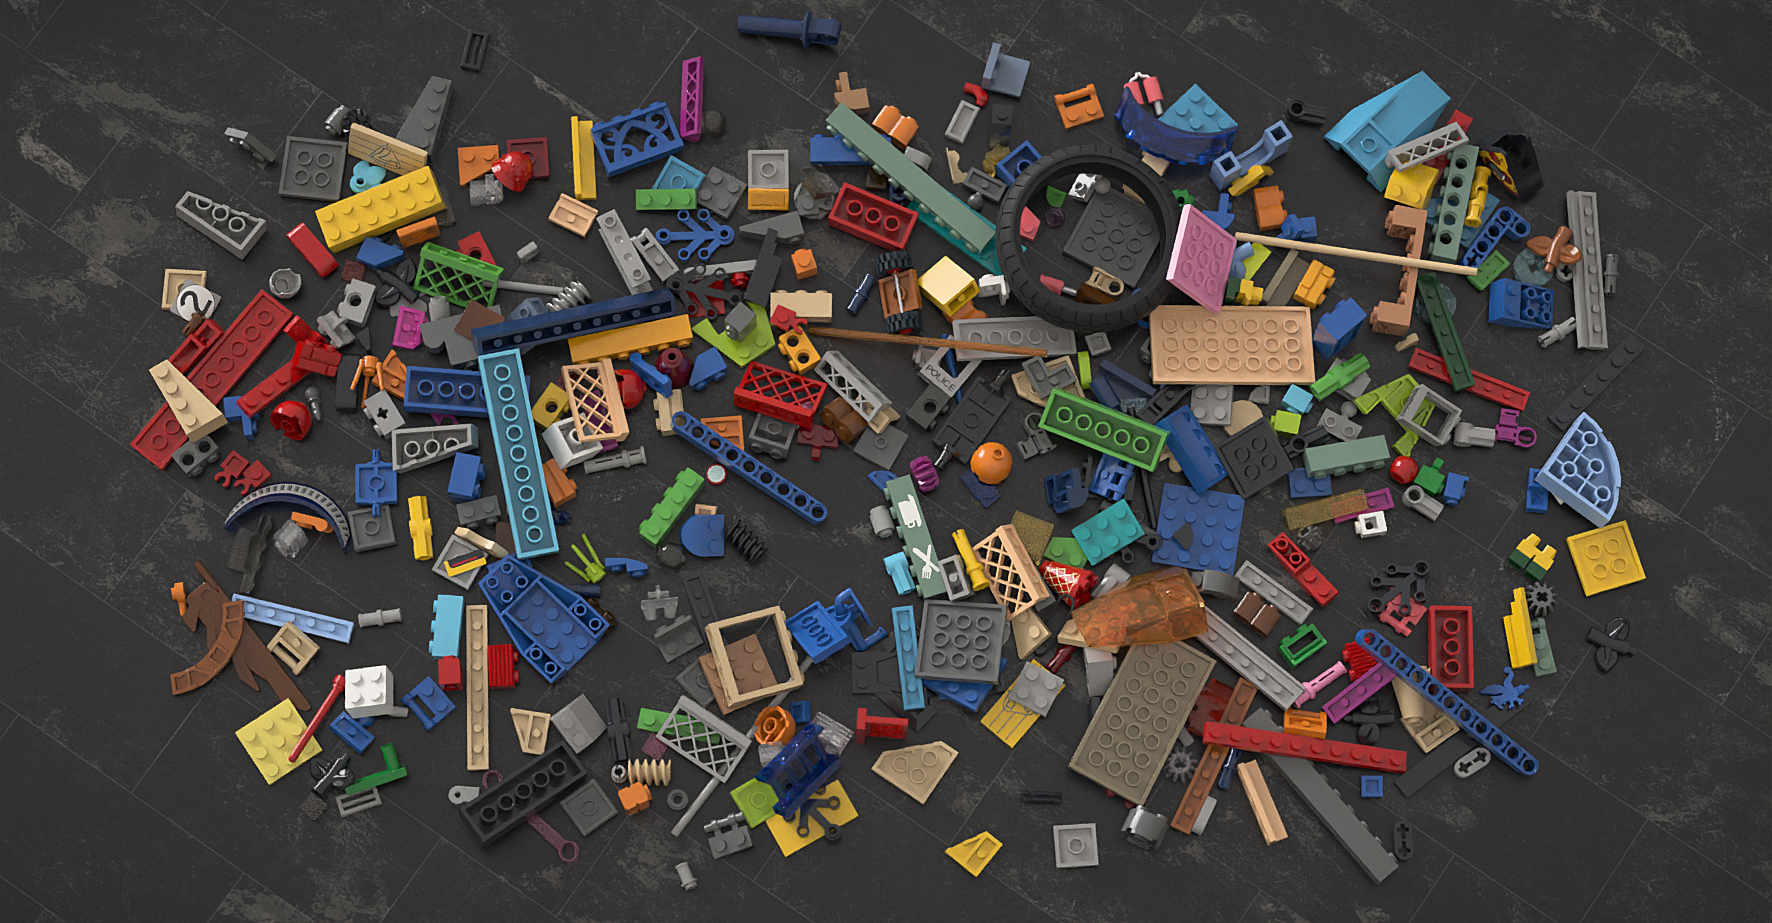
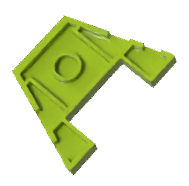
M748 301L745 302L756 314L757 326L742 343L738 340H731L726 335L727 331L718 335L707 318L691 328L694 334L703 338L709 345L716 346L717 350L741 368L775 347L765 307H759Z
M1407 374L1355 398L1352 402L1364 415L1381 402L1396 420L1414 387L1419 384L1410 374ZM1424 398L1411 421L1422 428L1425 427L1435 405ZM1400 424L1406 433L1392 447L1400 456H1410V452L1416 444L1419 435Z

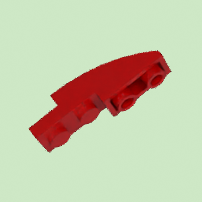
M1284 532L1268 544L1269 549L1286 571L1322 607L1339 595L1334 586L1311 564V560Z

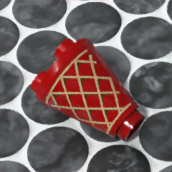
M1045 560L1039 568V573L1044 581L1059 596L1069 594L1074 598V609H1078L1081 604L1086 605L1091 598L1090 591L1099 579L1092 571L1055 561L1049 562ZM1062 598L1070 607H1072V601L1070 598Z

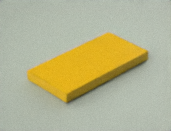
M838 780L826 786L824 795L819 796L813 793L806 797V799H829L831 796H836L840 799L841 804L837 810L816 808L831 824H837L841 827L858 817L856 810ZM832 800L830 802V805L836 806L838 804L836 800ZM798 802L794 804L793 808L796 816L793 823L789 824L783 820L785 809L765 820L785 857L825 836V830L809 813L808 827L810 834L806 838L798 836L797 827L800 824V804ZM790 813L785 816L788 820L793 817ZM802 828L799 832L805 834L807 829Z

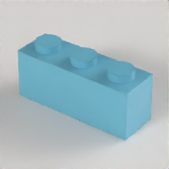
M438 594V600H434L433 612L436 613V621L432 620L431 633H434V639L429 643V653H432L433 659H443V656L448 655L459 658L465 604L463 596Z

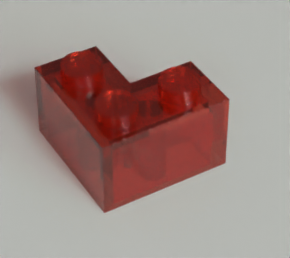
M1214 678L1211 679L1209 685L1205 683L1195 703L1198 709L1197 711L1192 709L1187 720L1191 722L1187 730L1203 737L1204 723L1206 721L1219 723L1235 688Z

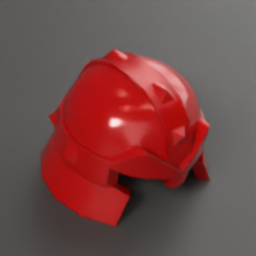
M513 151L502 154V158L492 163V170L496 178L505 187L519 192L523 191L526 183H528L533 166L530 155Z

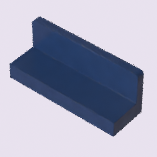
M1103 359L1098 372L1092 380L1093 382L1105 375L1120 402L1129 407H1135L1136 411H1139L1156 394L1157 390Z

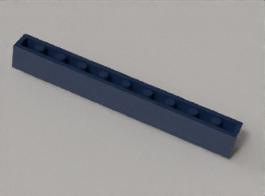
M668 288L478 327L471 329L473 348L481 356L676 315L675 298Z

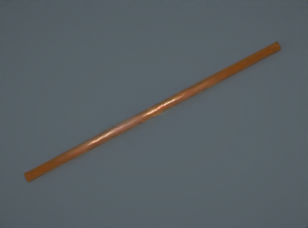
M815 326L809 327V334L1038 357H1047L1048 353L1047 349Z

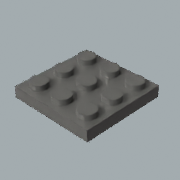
M287 136L279 196L339 202L348 143Z

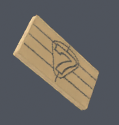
M353 123L350 127L348 154L400 175H406L426 167L427 151L356 123Z

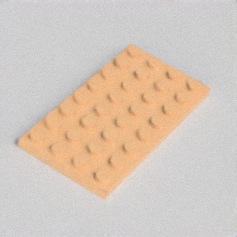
M1159 305L1149 314L1153 384L1312 385L1315 383L1310 307L1221 306L1220 313L1213 314L1203 306Z

